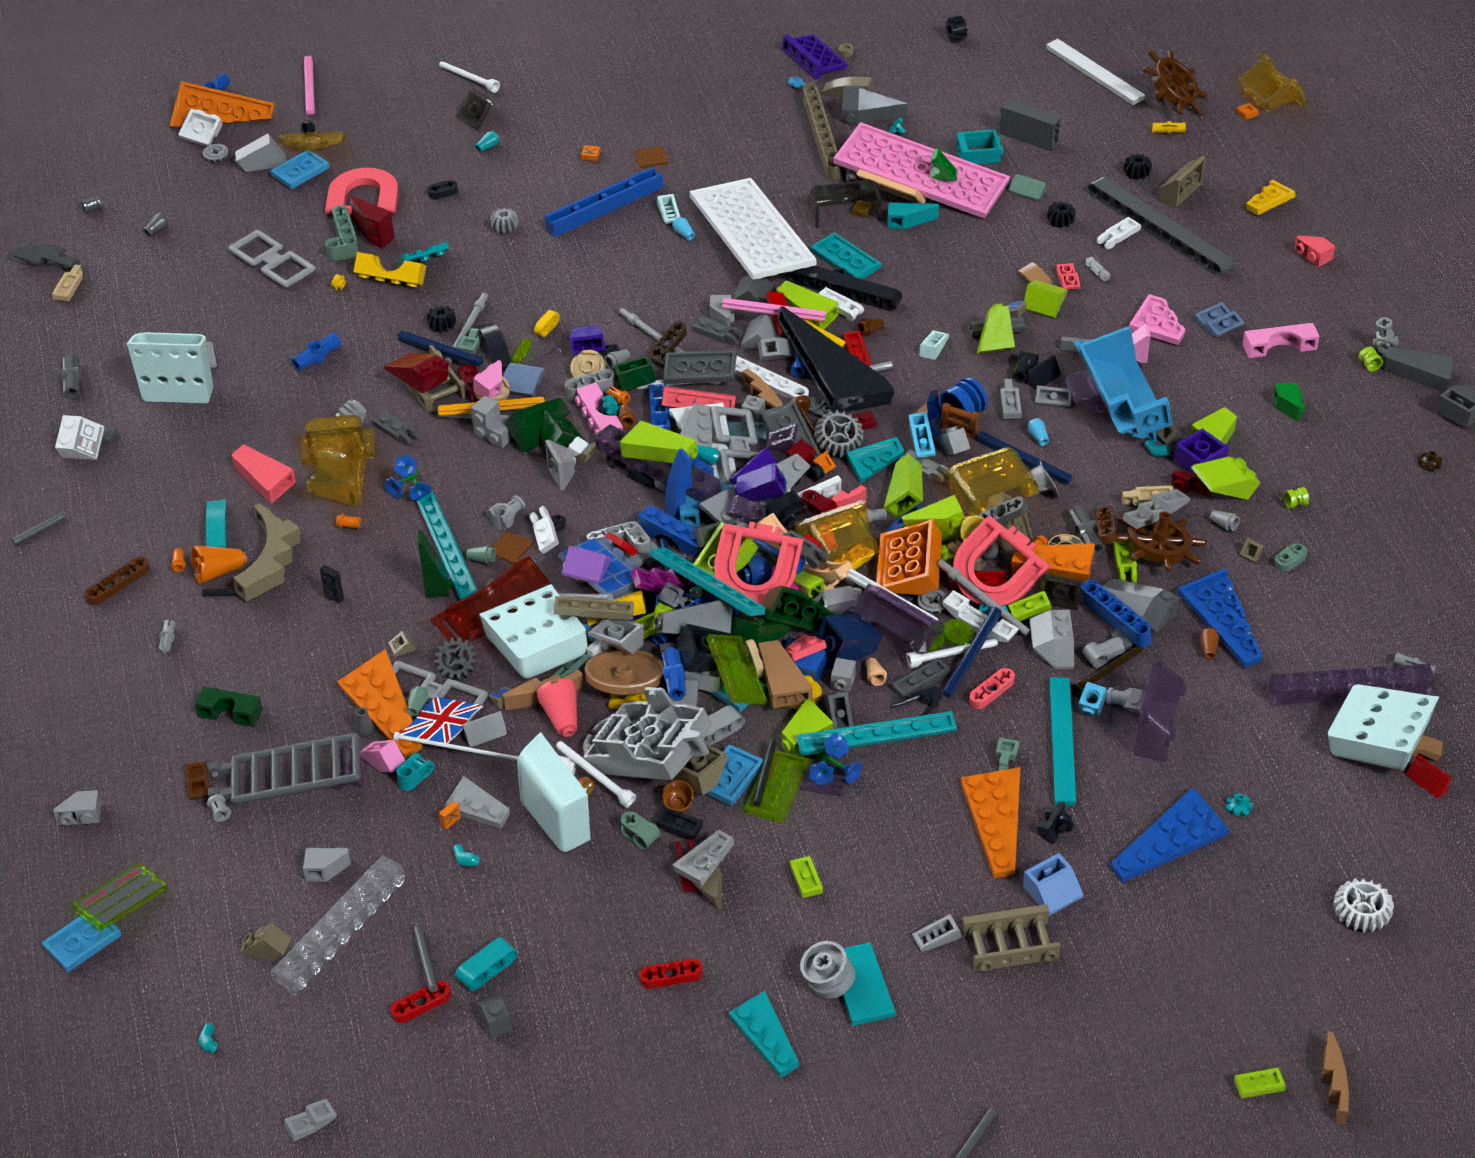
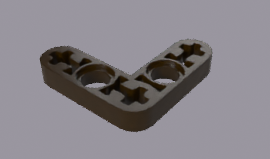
M674 322L650 350L649 355L654 364L662 368L665 367L666 353H672L687 335V329L683 322ZM667 340L673 341L670 345H664Z

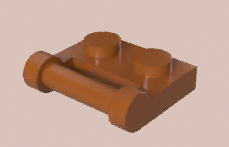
M944 403L942 407V429L954 426L957 429L964 428L967 437L976 439L979 433L978 420L980 413H971Z

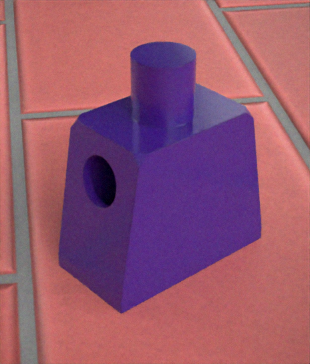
M597 325L572 329L570 335L572 355L580 354L584 350H605L603 332Z

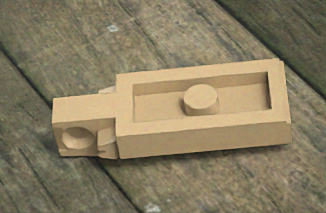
M74 265L70 272L63 274L52 293L54 300L70 301L83 278L81 265Z
M1135 487L1134 490L1122 492V504L1137 506L1139 503L1151 501L1153 494L1171 491L1173 487Z

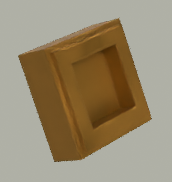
M858 200L851 209V214L867 218L873 210V204Z

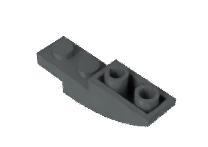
M55 245L23 246L9 250L8 253L14 255V259L22 261L26 259L33 265H40L46 262L57 264L58 262L62 264V267L72 269L74 265H79L81 260L65 255L66 248Z

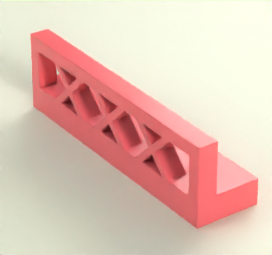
M663 386L661 405L680 408L693 406L694 403L701 405L723 403L724 407L734 408L736 397L735 395Z

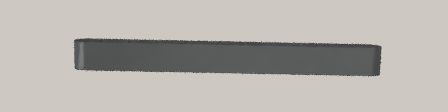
M1100 177L1088 185V191L1094 198L1125 218L1133 219L1141 225L1142 229L1215 276H1220L1233 268V261L1229 256L1107 178Z

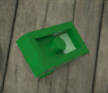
M939 148L933 150L931 162L934 167H932L930 177L951 182L956 181L958 170Z

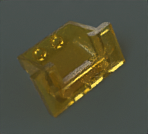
M1263 51L1258 54L1260 61L1237 79L1247 98L1251 97L1256 106L1260 105L1266 111L1294 101L1302 107L1308 104L1301 84L1292 76L1285 78L1276 70L1272 59Z
M357 415L322 417L307 421L306 435H301L302 465L321 463L320 451L355 447L357 460L376 458L374 428L363 429L361 418Z
M864 500L794 523L796 533L802 537L809 534L821 543V550L828 554V561L843 563L850 561L852 563L879 553L878 544L870 532L867 506Z

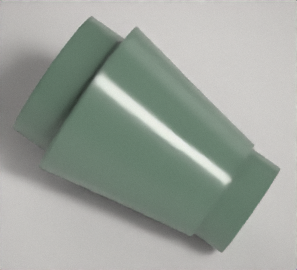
M490 545L468 548L466 557L468 560L490 564L495 562L496 550Z
M416 686L409 693L406 711L411 716H417L429 699L428 691L424 687Z

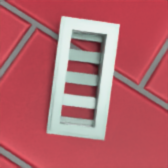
M674 195L657 196V206L664 223H673L676 218L680 217Z
M933 330L920 344L919 355L935 360L947 342L949 334Z

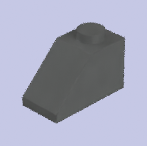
M840 691L824 694L827 716L833 722V729L853 726L848 692Z
M494 995L475 1002L491 1038L512 1031L510 1014L502 998Z

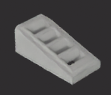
M951 914L912 933L921 952L962 938L961 932ZM941 930L943 934L939 936L937 931ZM933 933L935 939L932 940L929 934ZM925 936L928 941L925 944L921 939V937Z

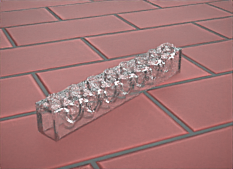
M382 855L271 970L274 984L293 996L299 990H302L310 978L316 975L321 967L333 958L335 952L348 942L349 937L362 927L367 918L372 916L377 908L384 901L388 900L391 893L403 884L405 880L403 866Z

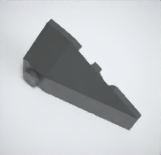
M844 85L842 123L859 124L860 122L866 123L907 117V101L892 96L886 97L880 95L877 91L865 90L861 86Z
M1113 578L1102 585L1150 624L1151 632L1157 633L1176 616L1180 597L1165 589Z

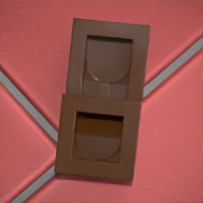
M206 761L185 764L190 800L208 797L210 785Z

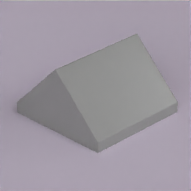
M761 314L750 321L741 342V348L759 350L758 343L760 339L777 338L779 333L774 319L768 314Z

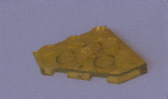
M329 131V133L307 132V134L289 133L278 136L279 143H283L285 146L306 148L307 151L315 150V147H328V144H340L341 141L347 140L346 133L339 131Z

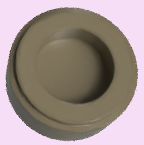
M847 43L841 44L838 47V54L842 57H850L854 54V47Z

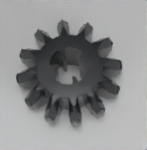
M954 15L946 20V33L951 42H959L967 37V24L962 15Z
M1131 154L1130 157H1126L1123 169L1126 176H1131V179H1145V176H1149L1152 164L1149 157H1144V154Z
M1053 202V205H1049L1047 220L1050 221L1051 225H1055V227H1069L1075 220V208H1073L1072 204H1067V202Z
M435 306L434 309H429V313H427L426 318L429 329H433L434 332L440 331L442 333V331L448 332L449 329H454L456 316L454 310L449 308V306Z

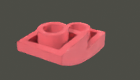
M1074 263L1056 265L1058 279L1062 288L1078 289L1081 287L1078 273L1075 272Z
M860 485L849 494L841 491L834 495L831 499L838 506L836 513H844L866 502V488Z

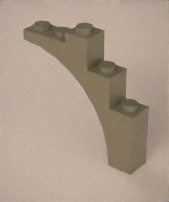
M261 503L254 506L255 520L260 524L267 536L266 544L257 560L244 572L234 577L235 592L246 602L285 582L284 566L293 562L292 547L300 543L301 531L298 525L293 524L289 519L282 522L280 518L272 514L269 508L264 507Z

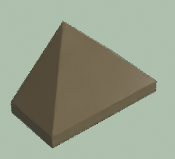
M717 866L702 887L694 882L693 884L719 910L722 909V874L719 866Z

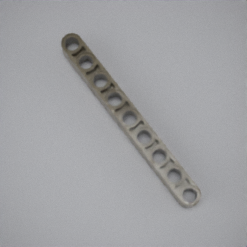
M807 83L803 86V103L826 177L831 181H836L841 178V166L833 163L838 151L818 88L813 83Z

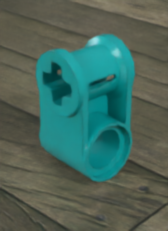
M419 753L412 754L409 759L397 768L398 787L403 791L414 789L432 773L434 763L421 758Z

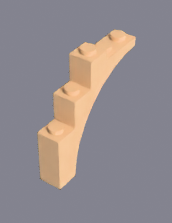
M774 513L764 517L755 523L754 529H756L758 523L773 526L772 532H775L776 527H780V535H785L788 532ZM764 541L780 551L781 546L778 544ZM769 554L770 557L772 558L773 562H774L775 565H776V564H777V561H778V558H776V557H774L773 555ZM806 561L803 571L822 578L825 591L835 589L834 586L849 575L848 571L853 566L850 561L843 563L830 561L823 563L819 561L820 566L815 569L809 566Z

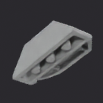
M1047 610L1030 618L1033 651L1049 663L1054 670L1074 669V637L1070 610Z

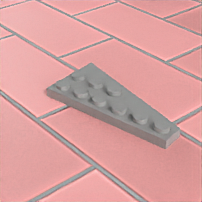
M798 454L776 464L787 480V492L810 468V465ZM734 486L699 503L698 506L716 523L740 518L741 522L735 525L749 528L750 522L757 523L765 517L764 512L772 503V498L742 502L736 496Z

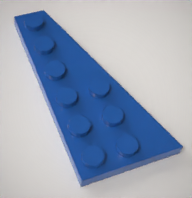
M1226 568L1178 587V595L1208 628L1217 631L1219 640L1244 668L1262 661V654L1256 639L1251 634V627L1247 624L1246 615L1238 595L1234 592L1233 583L1229 580Z
M1193 787L1111 863V869L1123 883L1227 836L1229 829Z

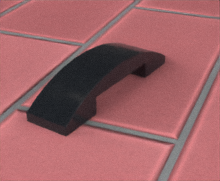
M494 322L477 326L481 339H484L491 355L492 364L500 360L502 362V370H506L512 361L498 326Z

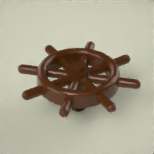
M1149 50L1148 55L1156 64L1152 68L1144 66L1143 71L1152 76L1154 85L1157 88L1155 98L1160 102L1165 98L1175 105L1179 115L1184 113L1183 108L1189 106L1198 115H1202L1203 111L1195 101L1198 96L1206 98L1207 93L1199 90L1197 81L1193 76L1195 69H1188L1181 62L1174 59L1171 50L1167 52V57L1162 59L1153 50Z
M1160 512L1158 521L1135 529L1122 520L1123 516L1117 518L1120 524L1128 527L1127 535L1118 534V539L1115 542H1127L1128 547L1134 552L1130 557L1131 561L1135 562L1143 558L1150 562L1164 564L1166 571H1171L1173 563L1184 559L1197 565L1201 563L1199 557L1190 553L1191 545L1205 546L1207 540L1204 538H1192L1190 533L1184 528L1187 524L1185 519H1181L1176 523L1170 520V513Z

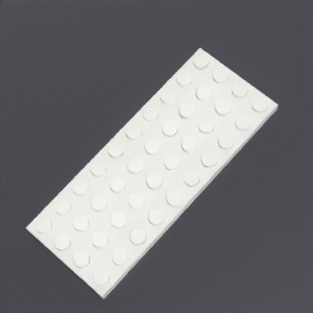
M751 178L690 191V198L752 279H761L762 277L774 276L779 273L792 272L816 265V258Z

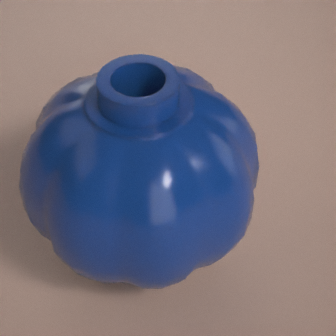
M753 556L749 563L741 569L742 581L744 583H752L751 585L764 584L771 579L774 566L764 556Z

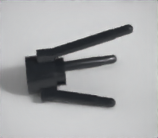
M932 686L907 694V699L893 703L890 707L894 708L921 698L924 704H929L930 706L920 716L928 715L934 708L939 706L938 701L942 699V693L937 686Z

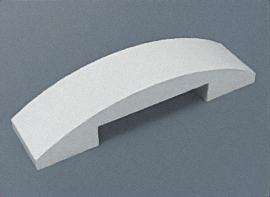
M953 590L943 601V606L962 624L978 632L987 615L970 606L968 598ZM1002 619L1000 622H996L987 638L1008 642L1018 632L1019 628Z

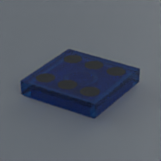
M931 390L927 400V410L931 434L934 437L939 435L942 419L938 390Z

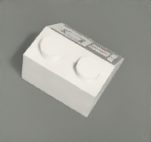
M63 415L55 448L62 458L97 460L104 426L81 416Z

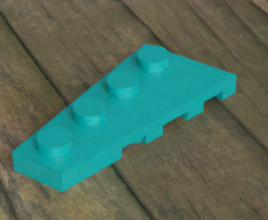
M765 991L728 1012L730 1020L780 1078L799 1067V1061Z

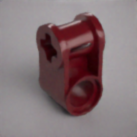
M806 490L802 494L804 501L802 506H807L808 512H812L814 517L822 523L827 522L831 517L830 515L835 514L838 510L835 501L819 494L815 490Z

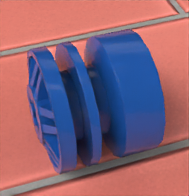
M970 377L963 378L954 386L943 391L939 399L941 409L944 403H948L958 409L971 413H980L988 406V398L984 388L979 382Z

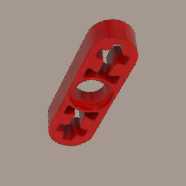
M687 959L644 967L639 973L640 984L646 989L697 981L703 974L702 963L697 959ZM669 970H673L677 973L674 977H668L665 975V973ZM651 975L652 979L648 980L647 976Z
M437 981L438 989L435 992H430L428 986L394 1002L390 1008L392 1019L397 1023H405L447 1002L451 997L449 984L445 981ZM423 998L427 1000L424 1005L415 1004L418 999Z

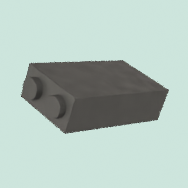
M1011 99L1001 106L1000 134L1051 152L1059 144L1061 116Z

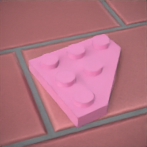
M1150 294L1129 324L1131 331L1134 332L1143 325L1149 324L1150 337L1179 345L1185 335V328L1178 323V318L1173 310L1169 309L1167 301Z

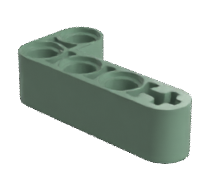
M342 205L335 206L332 209L338 237L328 239L325 242L327 258L330 261L353 258L359 252L357 238L347 208Z

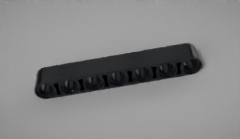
M818 266L797 269L787 274L789 281L794 284L822 291L827 287L853 301L887 311H894L903 298L902 293L895 288Z

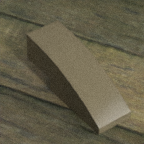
M844 77L835 79L825 84L822 94L843 98L844 85L861 86L865 90L871 91L872 78Z

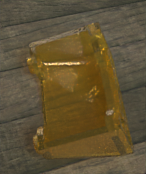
M360 432L316 435V441L312 444L313 454L317 456L315 477H310V481H307V491L311 492L312 496L352 507L360 506L366 467L365 451Z
M1009 447L955 464L949 470L951 496L955 495L960 507L972 516L980 514L987 509L989 496L1019 487L1020 492L1027 497L1039 494L1037 481L1018 453Z

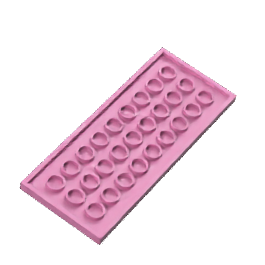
M861 122L833 160L834 164L855 172H858L860 169L916 189L922 196L984 219L1010 180V176L944 152L942 153L958 170L956 181L933 179L930 177L932 167H934L931 157L935 149Z

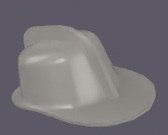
M1040 461V465L1033 468L1026 476L1029 486L1037 492L1052 491L1059 498L1054 482Z

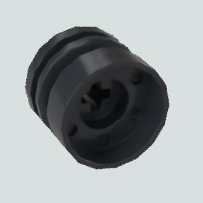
M789 491L781 495L764 512L765 517L774 513L788 532L793 530L798 534L805 530L815 518L812 512H808L807 506L801 507L803 501L796 491Z

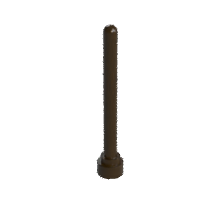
M1135 646L1087 679L1076 680L1070 685L1072 693L1076 697H1081L1087 682L1094 684L1141 653L1144 647Z

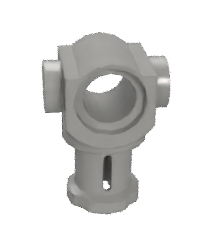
M1387 317L1376 321L1378 331L1376 339H1373V348L1377 349V352L1381 354L1383 352L1387 353L1388 346L1399 347L1398 336H1394V332L1391 330L1392 320Z
M517 495L513 496L508 503H496L487 511L490 523L495 529L505 531L512 526L515 513L525 508V503Z
M1109 687L1106 693V704L1122 705V708L1125 710L1144 714L1149 693L1135 688L1118 691L1113 687Z

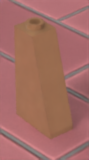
M775 640L758 643L759 657L763 662L764 678L773 709L800 705L808 698L812 701V686L780 642Z

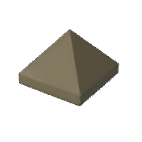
M1171 425L1156 431V435L1167 445L1179 431Z
M1247 537L1239 555L1257 563L1264 545Z

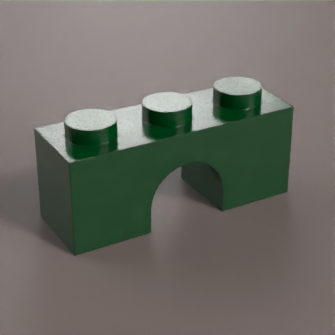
M204 686L194 704L197 717L217 720L222 712L231 710L235 724L249 727L255 726L263 710L260 696Z

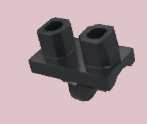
M1059 802L1056 808L1047 807L1045 811L1047 822L1039 821L1036 826L1038 834L1047 836L1048 842L1055 844L1060 833H1064V831L1070 832L1074 828V822L1071 820L1072 816L1067 814L1064 809V802Z

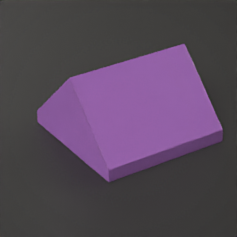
M569 545L562 575L599 584L612 558L605 554Z

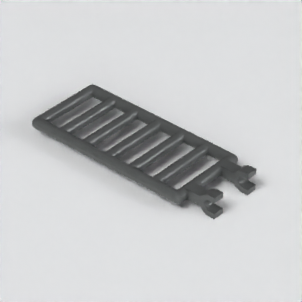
M350 733L234 755L231 757V762L223 764L209 763L208 770L212 772L213 780L219 779L223 775L231 774V787L222 789L216 787L208 788V796L221 794L225 800L231 799V803L239 804L359 781L361 779L359 734ZM351 742L352 774L340 776L339 744ZM331 746L332 778L320 780L319 748ZM311 749L312 781L300 783L299 751ZM291 753V785L279 787V755ZM271 757V789L259 791V759ZM251 761V793L239 795V763Z

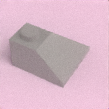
M546 440L548 469L562 491L575 473L574 465H576V459L566 447L551 440Z
M606 618L588 632V636L626 653L634 654L644 645L643 625L629 620Z

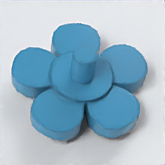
M791 77L787 82L788 85L795 88L803 87L806 84L799 77Z

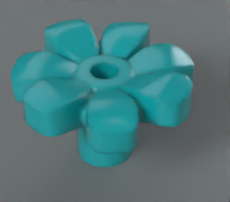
M902 118L894 121L893 125L889 128V133L899 132L901 135L905 133L906 130L901 127Z
M611 394L602 398L603 406L600 407L601 412H606L608 416H617L620 408L616 406L618 404Z
M1234 794V797L1227 798L1226 803L1228 805H1226V810L1228 812L1233 811L1235 816H1240L1241 813L1246 817L1249 815V810L1253 809V803L1249 802L1250 798L1243 794Z

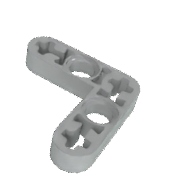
M635 521L593 531L586 536L587 541L592 538L601 539L610 532L623 540L627 539L630 545L638 550V553L647 552L652 548L649 536L640 524Z

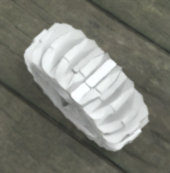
M1363 878L1359 882L1357 879H1354L1352 883L1347 881L1344 885H1341L1335 894L1333 905L1336 916H1340V922H1346V927L1353 926L1355 931L1359 928L1364 933L1369 929L1373 933L1375 928L1381 930L1383 925L1386 926L1390 918H1392L1394 908L1392 895L1388 894L1387 889H1381V883L1375 885L1373 880L1366 882Z

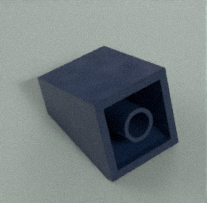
M861 613L825 616L816 635L817 638L825 640L827 648L823 650L826 652V665L831 670H833L836 658L858 661L875 653L882 639V635Z

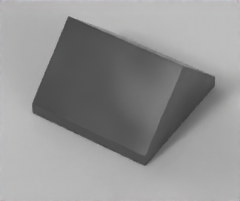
M747 275L740 280L732 299L767 303L765 295L767 292H772L773 284L765 277L752 279L750 275Z

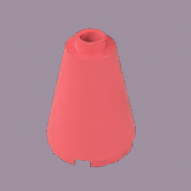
M557 679L558 683L551 684V681H549L537 690V698L557 733L564 737H570L577 731V692L575 683L570 679Z

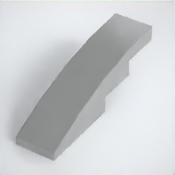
M1177 489L1153 494L1151 501L1139 503L1137 510L1124 513L1122 520L1135 529L1144 527L1158 521L1160 512L1172 514L1187 504L1190 498Z

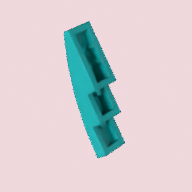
M226 500L207 502L206 546L226 548L228 535Z

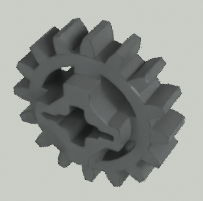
M451 637L450 643L444 640L443 647L438 645L440 653L434 654L438 658L434 661L435 665H440L437 668L438 672L443 671V677L445 678L449 675L452 680L455 676L459 680L462 678L461 675L469 677L467 672H474L475 670L472 665H477V660L473 659L478 657L477 653L473 652L475 650L474 646H469L468 640L462 643L461 637L457 641H454L453 637ZM466 652H468V654H469V660H468V661H466V659L464 658L465 655H466ZM444 656L447 659L446 666H444L443 664ZM459 656L460 660L453 661V657L457 658Z

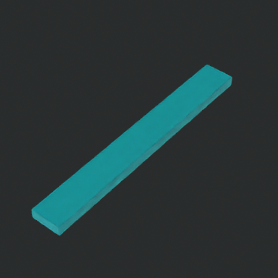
M430 492L418 500L417 503L449 576L452 577L461 602L465 604L480 593L437 497L433 492Z
M667 548L651 549L650 556L748 616L765 614L766 608L671 550Z
M1050 677L1055 806L1059 802H1064L1065 806H1076L1070 678Z
M952 711L799 734L796 740L801 756L826 752L824 741L834 733L838 734L839 737H844L847 740L846 746L850 749L956 732L957 726Z

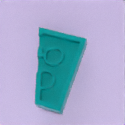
M445 242L428 247L425 251L420 249L411 254L406 253L397 260V263L400 267L404 261L415 262L420 260V262L430 260V256L440 257L445 255V251L449 249V246Z
M897 437L846 452V458L860 483H863L904 455V449Z

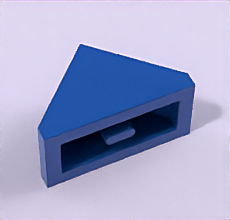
M825 650L818 651L796 660L794 663L804 676H811L814 681L818 682L826 666Z

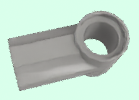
M1115 637L1100 644L1096 642L1087 644L1082 654L1094 668H1100L1106 664L1108 659L1124 653L1125 647L1121 638Z

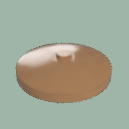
M619 649L599 653L587 661L585 665V678L592 687L603 692L620 695L643 693L646 687L656 688L663 682L664 674L662 667H664V664L658 657L648 652L637 650L634 654Z

